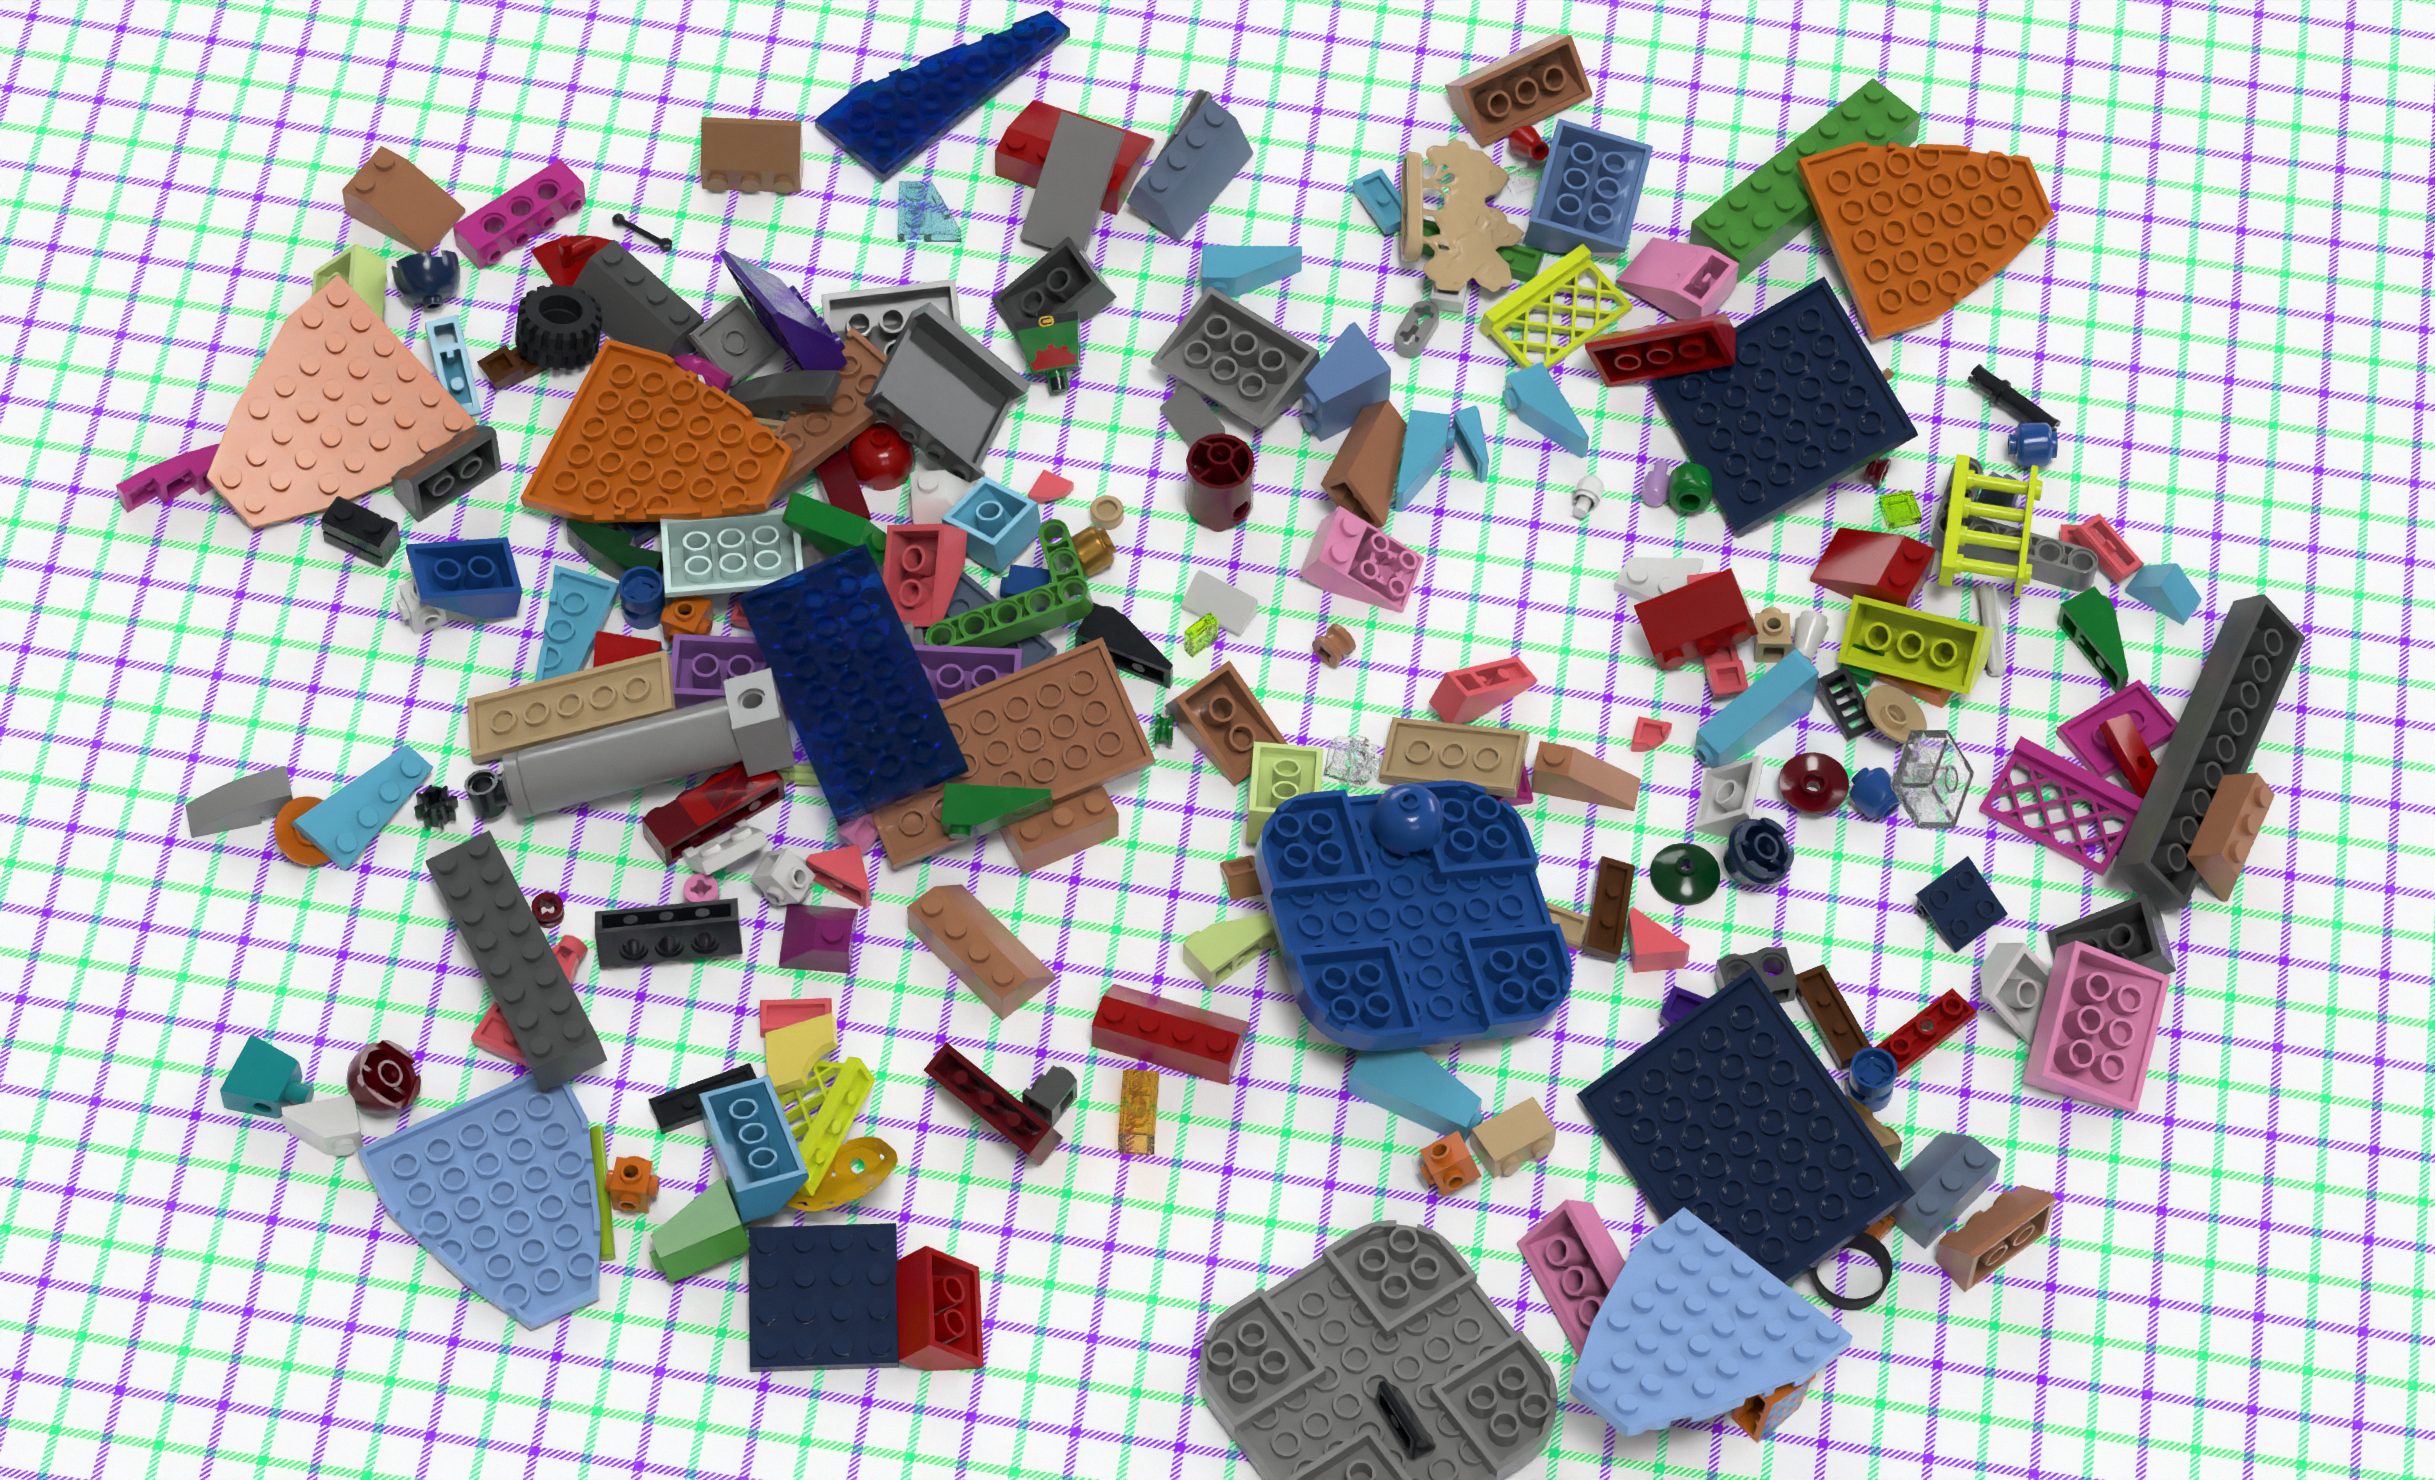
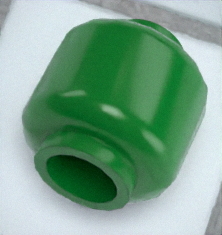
M1684 463L1677 466L1671 472L1668 483V496L1674 508L1685 513H1697L1704 510L1710 504L1713 483L1712 475L1707 468L1696 463Z

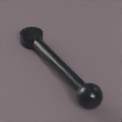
M616 213L613 215L612 222L614 225H623L658 244L663 252L672 250V240L670 238L661 239L625 220L623 214Z

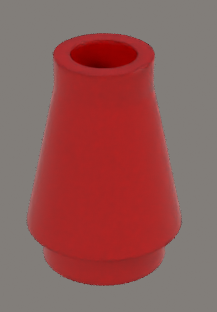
M1524 125L1517 127L1510 134L1509 146L1514 155L1532 158L1537 161L1547 157L1549 147L1532 126Z

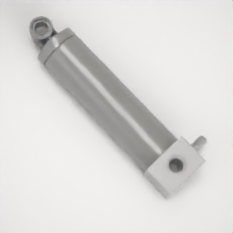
M768 668L723 680L726 697L519 750L518 752L504 754L502 756L504 771L501 774H496L492 770L482 769L473 772L465 780L464 788L473 811L479 818L489 819L499 816L504 812L507 805L510 804L511 806L513 805L517 817L521 820L739 762L744 763L748 777L796 765L787 716L772 670Z

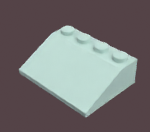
M785 509L702 520L660 519L665 597L805 587L801 537L782 522Z

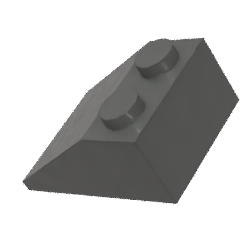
M1068 236L991 300L1018 337L1014 322L1077 310L1081 323L1092 318L1117 298V296L1086 252Z
M2146 894L2047 931L2054 958L2057 947L2073 941H2079L2165 975L2177 971L2160 909Z

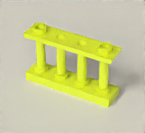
M1956 454L1938 585L1952 587L1954 574L1961 575V571L2015 579L2013 597H2020L2023 584L2030 585L2033 567L2032 564H2026L2034 500L2040 501L2043 481L2037 480L2038 466H2031L2028 482L1975 474V470H1969L1970 456ZM1973 487L2026 495L2025 507L2023 510L1971 502V498L1965 497L1966 490L1972 491ZM1971 515L2022 523L2021 538L1967 530V526L1961 525L1962 518L1968 519V516ZM1965 543L2019 551L2018 563L2015 566L1963 558L1964 554L1957 553L1958 546H1965Z

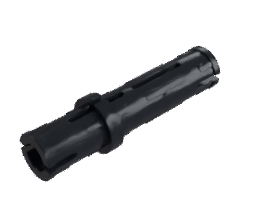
M1978 364L1970 374L1973 377L1969 376L1967 382L1990 396L1992 403L1995 405L2001 404L2026 423H2047L2052 431H2057L2055 426L2059 427L2061 421L2013 389L2011 382L2007 379H1999L1981 364Z

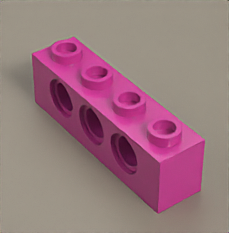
M558 159L453 225L455 245L478 270L483 269L489 264H494L506 253L516 247L523 246L530 238L543 230L550 229L557 221L570 213L577 212L586 204L584 183L561 159Z

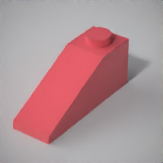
M1515 656L1446 672L1429 703L1443 721L1461 724L1475 720L1536 684L1538 679L1519 657Z

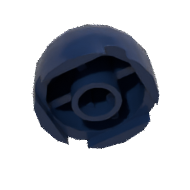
M441 250L442 257H432L431 251L409 255L396 261L397 267L392 265L391 269L397 290L405 300L413 304L423 305L424 309L441 307L443 300L448 299L454 294L460 282V265L457 254L452 251Z

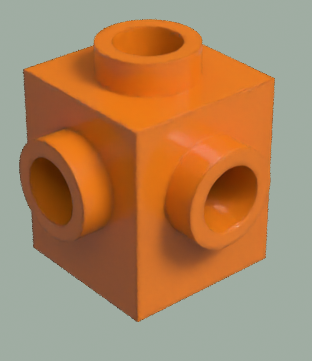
M698 595L675 597L671 606H665L660 617V624L663 625L664 640L673 645L674 634L710 635L713 627L712 621L714 620L712 600Z
M1459 1131L1419 1150L1426 1163L1420 1166V1169L1428 1185L1431 1186L1436 1183L1442 1196L1482 1177Z
M639 1156L616 1157L614 1170L607 1171L605 1191L611 1193L613 1210L649 1214L652 1197L657 1198L660 1186V1176L654 1175L653 1161H648Z

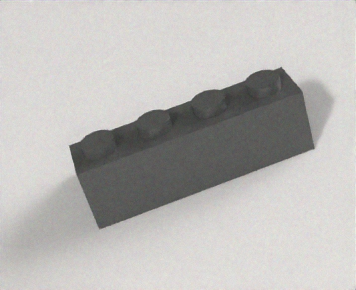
M615 239L588 259L572 288L584 290L585 295H592L595 298V303L600 304L601 313H603L601 331L611 340L667 354L671 358L688 355L696 349L687 336L704 323V317Z

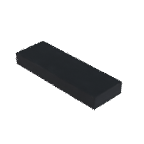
M748 1063L648 1099L649 1107L661 1135L703 1120L699 1094L756 1079L757 1077L751 1064Z

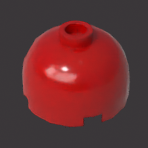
M875 422L850 441L847 455L859 485L863 486L864 483L868 486H874L875 491H886L901 486L910 478L909 474L915 467L913 445L911 442L903 439L899 432L888 423Z

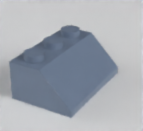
M1941 1132L1900 1171L1916 1194L1885 1217L1926 1249L1996 1180L2001 1159L1974 1137Z

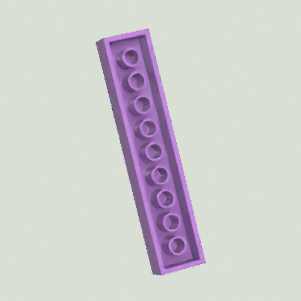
M674 634L671 664L676 709L726 697L723 680L771 668L787 720L885 725L1022 670L1023 657L1022 649Z

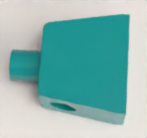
M250 1035L222 1085L220 1093L224 1108L228 1110L279 1119L283 1116L281 1108L287 1107L290 1102L297 1105L311 1102L314 1096V1087L301 1083L303 1078L300 1063L295 1058L262 1039Z

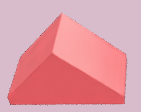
M858 844L810 854L805 860L806 866L816 875L813 882L865 909L869 908L871 905L870 885Z
M1632 907L1628 913L1626 931L1633 973L1683 969L1688 964L1690 945Z

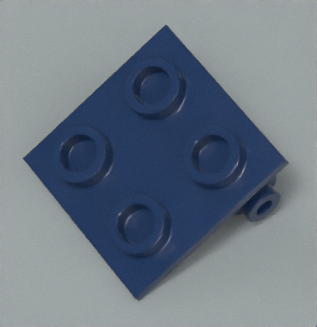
M1966 856L1915 894L1918 898L1917 905L1914 906L1916 913L1920 917L1929 916L1933 920L1954 953L2008 915L1969 856Z

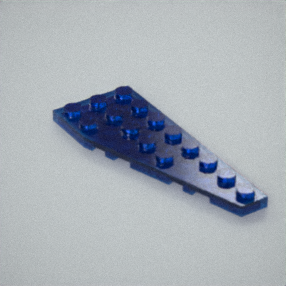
M1048 10L1013 23L1012 28L995 35L993 32L982 35L980 41L970 45L964 42L919 60L918 65L901 71L900 68L888 72V77L876 82L873 79L862 82L814 119L815 128L884 183L1070 37V28Z

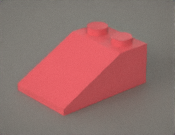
M948 524L887 525L879 627L888 628L889 625L894 623L913 621L914 628H929L932 624L944 619L965 566L968 531Z

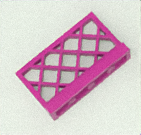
M2020 736L2014 746L2013 754L1980 805L1979 812L2103 877L2123 845L2143 799ZM2015 765L2029 771L2032 781L2013 786L2010 774ZM2007 782L2008 787L2002 788L2004 783ZM2054 784L2060 788L2063 797L2044 802L2040 787ZM2034 788L2039 803L2020 808L2016 792ZM2010 794L2015 809L2001 812L1991 807V804L1996 797ZM2084 800L2091 804L2094 814L2075 818L2071 803ZM2065 804L2070 819L2051 824L2047 809ZM2041 810L2046 825L2031 828L2025 824L2023 814ZM2115 816L2126 822L2121 831L2106 834L2102 819ZM2096 821L2101 836L2082 840L2078 825ZM2072 827L2077 842L2062 844L2056 841L2053 831ZM2115 840L2110 848L2109 841ZM2103 843L2107 854L2100 864L2087 857L2084 847Z

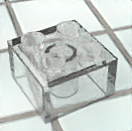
M1910 730L1906 744L1902 747L1901 758L1896 772L1891 777L1890 786L1917 829H1955L1974 776V771L1949 730Z

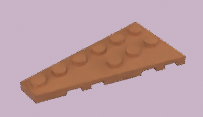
M853 327L846 334L845 349L841 351L848 364L837 370L842 381L830 404H808L805 412L789 411L790 417L783 426L779 425L774 432L777 439L783 440L793 449L795 456L774 498L879 420L863 403L888 357Z

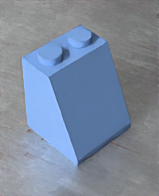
M1356 322L1348 325L1304 379L1301 421L1304 428L1309 433L1313 432L1320 442L1352 427L1362 408L1390 398L1391 368Z

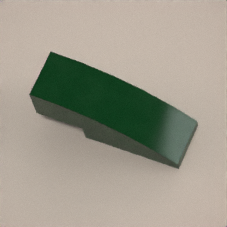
M567 520L566 528L569 545L600 571L619 581L627 570L637 566H647L655 569L663 577L662 552L636 547L634 534L576 520Z

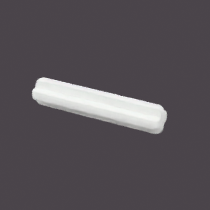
M1984 584L1979 587L1978 592L1981 623L1983 627L1995 629L1986 663L1987 673L1990 676H2002L2006 673L2007 664L1998 588L1994 584Z

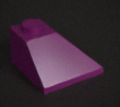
M787 904L779 968L850 974L858 909Z

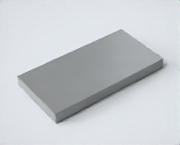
M1061 112L1020 238L1053 249L1069 236L1086 252L1125 132Z

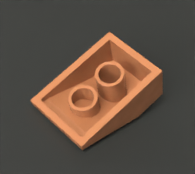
M383 146L378 148L342 189L346 215L418 253L432 252L453 228V225L466 213L465 208L413 163Z
M1230 660L1165 705L1169 713L1174 714V720L1183 733L1233 786L1251 774L1254 741L1288 744Z

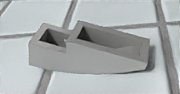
M286 765L239 778L205 793L186 804L191 837L195 838L262 824L260 816L278 813L286 803L293 799Z

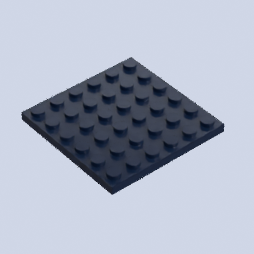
M1825 277L1820 278L1734 327L1736 331L1734 365L1649 380L1696 463L1707 468L1712 475L1713 492L1739 537L1918 436L1914 425Z

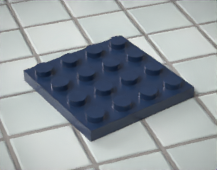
M896 1223L749 1227V1242L751 1245L749 1246L750 1372L899 1368Z

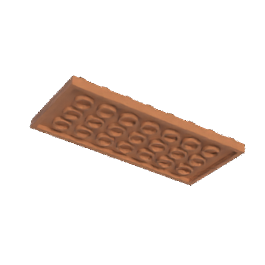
M1102 637L841 742L893 869L966 841L950 838L949 835H944L941 818L945 783L1051 789L1054 800L1053 805L1156 764L1155 757Z

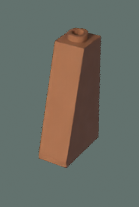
M1389 399L1362 408L1321 482V486L1337 507L1345 508L1376 528L1383 527L1387 521L1407 426Z

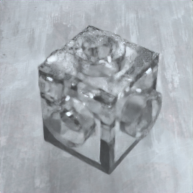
M1338 735L1329 743L1323 776L1340 780V785L1349 788L1364 786L1372 777L1375 778L1378 774L1381 758L1376 756L1378 745L1368 743L1369 739L1360 735H1349L1348 737Z

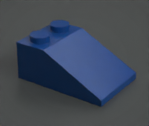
M508 537L406 544V552L421 604L479 619L516 617L523 591Z

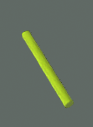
M593 1126L590 1128V1140L601 1219L600 1254L601 1260L612 1261L616 1258L610 1192L605 1191L608 1171L604 1127Z

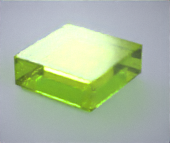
M1912 489L1879 496L1878 503L1888 530L1921 524L1922 515Z
M1208 613L1185 630L1184 651L1192 658L1218 640L1219 620L1212 613Z

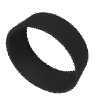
M1862 1232L1840 1249L1852 1248L1863 1251L1877 1262L1883 1279L1882 1287L1877 1292L1857 1299L1841 1297L1828 1290L1822 1284L1817 1275L1819 1264L1812 1268L1813 1282L1817 1292L1827 1303L1839 1309L1860 1310L1871 1306L1881 1297L1892 1276V1259L1886 1247L1874 1236Z

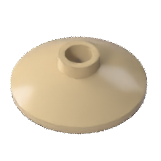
M1879 685L1869 691L1865 698L1866 712L1871 722L1881 733L1896 742L1904 744L1918 742L1924 736L1927 729L1926 718L1920 706L1911 696L1889 685Z

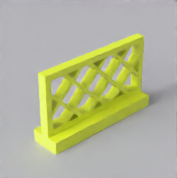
M1581 244L1486 311L1479 330L1487 338L1492 335L1522 369L1533 366L1526 358L1527 350L1545 352L1543 364L1549 370L1629 313L1633 305L1590 259L1592 252L1584 244ZM1588 272L1597 281L1596 289L1578 286V278ZM1557 292L1572 293V306L1553 304L1554 295ZM1577 294L1596 297L1595 309L1577 307ZM1601 298L1613 299L1620 308L1614 312L1600 310ZM1533 309L1548 311L1547 323L1529 321V312ZM1553 312L1571 314L1570 327L1552 324ZM1576 315L1594 317V326L1590 329L1576 328ZM1508 327L1523 328L1522 341L1510 340L1502 331ZM1528 329L1545 331L1546 344L1527 342ZM1551 332L1570 335L1569 344L1565 347L1551 345Z
M848 1056L845 1063L818 1060L811 1069L815 1076L807 1080L805 1087L777 1095L783 1109L786 1104L798 1098L799 1105L785 1112L788 1123L803 1114L806 1121L791 1129L795 1139L806 1133L802 1143L797 1145L809 1175L807 1181L798 1190L802 1196H814L876 1080L862 1060L857 1057ZM838 1075L834 1084L827 1088L825 1082ZM820 1085L821 1092L805 1101L803 1094ZM822 1104L818 1113L811 1117L809 1111Z

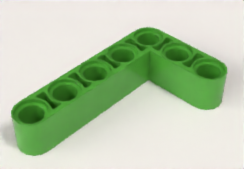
M1049 519L1043 522L1038 530V538L1053 580L1052 583L936 622L927 629L925 635L927 644L938 645L942 641L950 640L944 646L999 648L1088 616L1093 609V599L1067 525L1059 519ZM1055 538H1062L1057 543H1050ZM1071 566L1068 571L1060 572L1062 568ZM1075 595H1082L1077 600H1069L1071 597ZM1048 606L1047 610L1036 612L1039 608ZM1008 618H1016L1011 623H1003ZM983 629L980 633L971 635L974 630Z

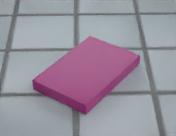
M2139 679L2057 727L2056 735L2088 771L2103 779H2107L2119 772L2121 766L2112 750L2106 745L2099 725L2106 720L2128 713L2151 753L2171 740L2178 722Z

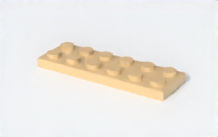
M667 650L468 698L472 759L476 764L502 758L504 754L518 752L519 750L676 710L671 656Z

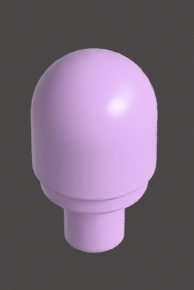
M1657 460L1654 470L1649 471L1644 478L1641 496L1644 502L1650 506L1662 505L1668 498L1670 476L1667 475L1669 464L1666 461Z

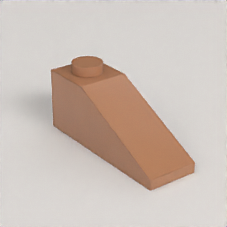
M1540 741L1533 769L1531 791L1635 811L1641 778L1575 747Z

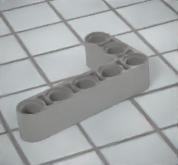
M1970 457L1969 470H1975V474L1983 475L1982 464L1977 459ZM1954 465L1935 518L1931 537L1933 548L1942 553ZM1972 487V491L1966 490L1965 497L1971 498V502H1976L1980 488ZM1971 515L1968 516V519L1962 518L1961 525L1967 526V530L2021 538L2022 529ZM2030 532L2026 564L2033 565L2031 579L2076 592H2083L2092 587L2098 567V557L2092 550ZM1965 543V546H1958L1957 552L1964 554L1963 558L2017 566L2019 551Z

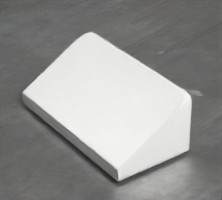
M1198 570L1181 602V607L1240 637L1257 614L1258 600L1254 596L1202 570Z

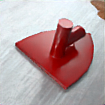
M561 236L558 239L532 249L531 253L553 284L573 286L588 259L613 240L598 236Z

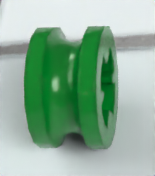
M1156 713L1155 745H1159L1160 742L1164 741L1168 746H1172L1174 714H1169L1167 718H1164L1161 714Z

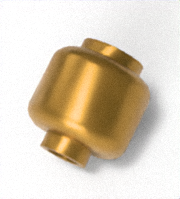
M1089 526L1071 537L1085 576H1093L1114 562L1113 554L1117 552V549L1104 528L1099 530L1095 526Z

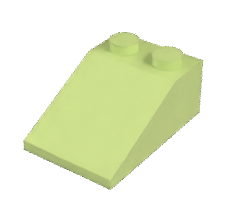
M1254 741L1246 842L1257 843L1266 821L1281 803L1304 793L1321 792L1324 748Z

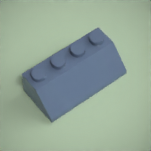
M1209 98L1136 183L1126 203L1179 243L1254 154L1236 117Z

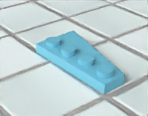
M555 565L553 586L550 590L549 609L544 625V638L540 649L535 682L583 670L595 645L596 632L602 630L619 595L618 583Z
M407 744L304 813L290 825L345 871L434 767Z

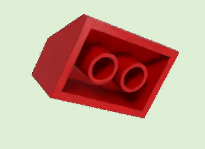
M1732 568L1634 605L1653 656L1661 671L1678 668L1689 660L1700 656L1712 655L1718 649L1731 644L1743 643L1750 637L1759 634L1747 599Z
M924 1246L897 1260L896 1292L899 1361L924 1371L967 1370L983 1367L979 1267L929 1246Z

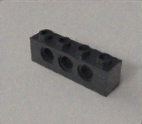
M738 898L596 911L595 939L599 966L620 967L630 964L743 954Z

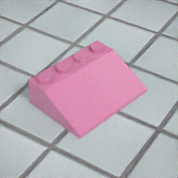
M2073 941L2057 947L2023 1082L2055 1094L2137 1112L2171 977L2079 941Z

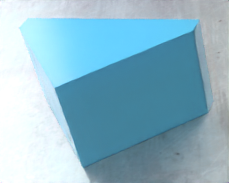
M2178 563L2143 565L2125 588L2126 594L2183 626L2202 601V598Z

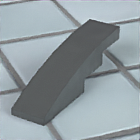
M837 370L780 372L756 377L734 385L729 396L752 412L753 417L781 419L784 411L805 412L808 404L829 405L842 379Z

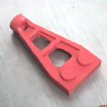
M564 935L558 945H555L552 950L572 986L578 965L586 955L588 948L580 939L572 935ZM495 1002L488 1009L472 1034L473 1045L529 1067Z

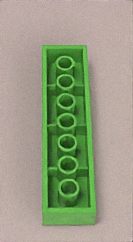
M1872 78L1695 218L1691 223L1689 244L1710 247L1739 263L1736 284L1739 283L1818 219L1796 167L1799 159L1855 142H1868L1869 146H1886L1888 143H1899V147H1909L1917 140L1921 115Z

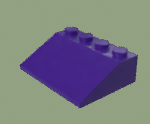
M726 250L719 253L757 319L801 371L839 370L848 364L841 352L845 349V346L835 332H831L827 323L821 316L818 317L807 300L804 302V299L794 285L788 288L779 277Z

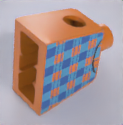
M1816 1374L1799 1386L1793 1387L1789 1383L1777 1387L1771 1396L1763 1398L1761 1394L1745 1399L1743 1406L1735 1408L1731 1419L1758 1444L1800 1408L1809 1384L1816 1378Z

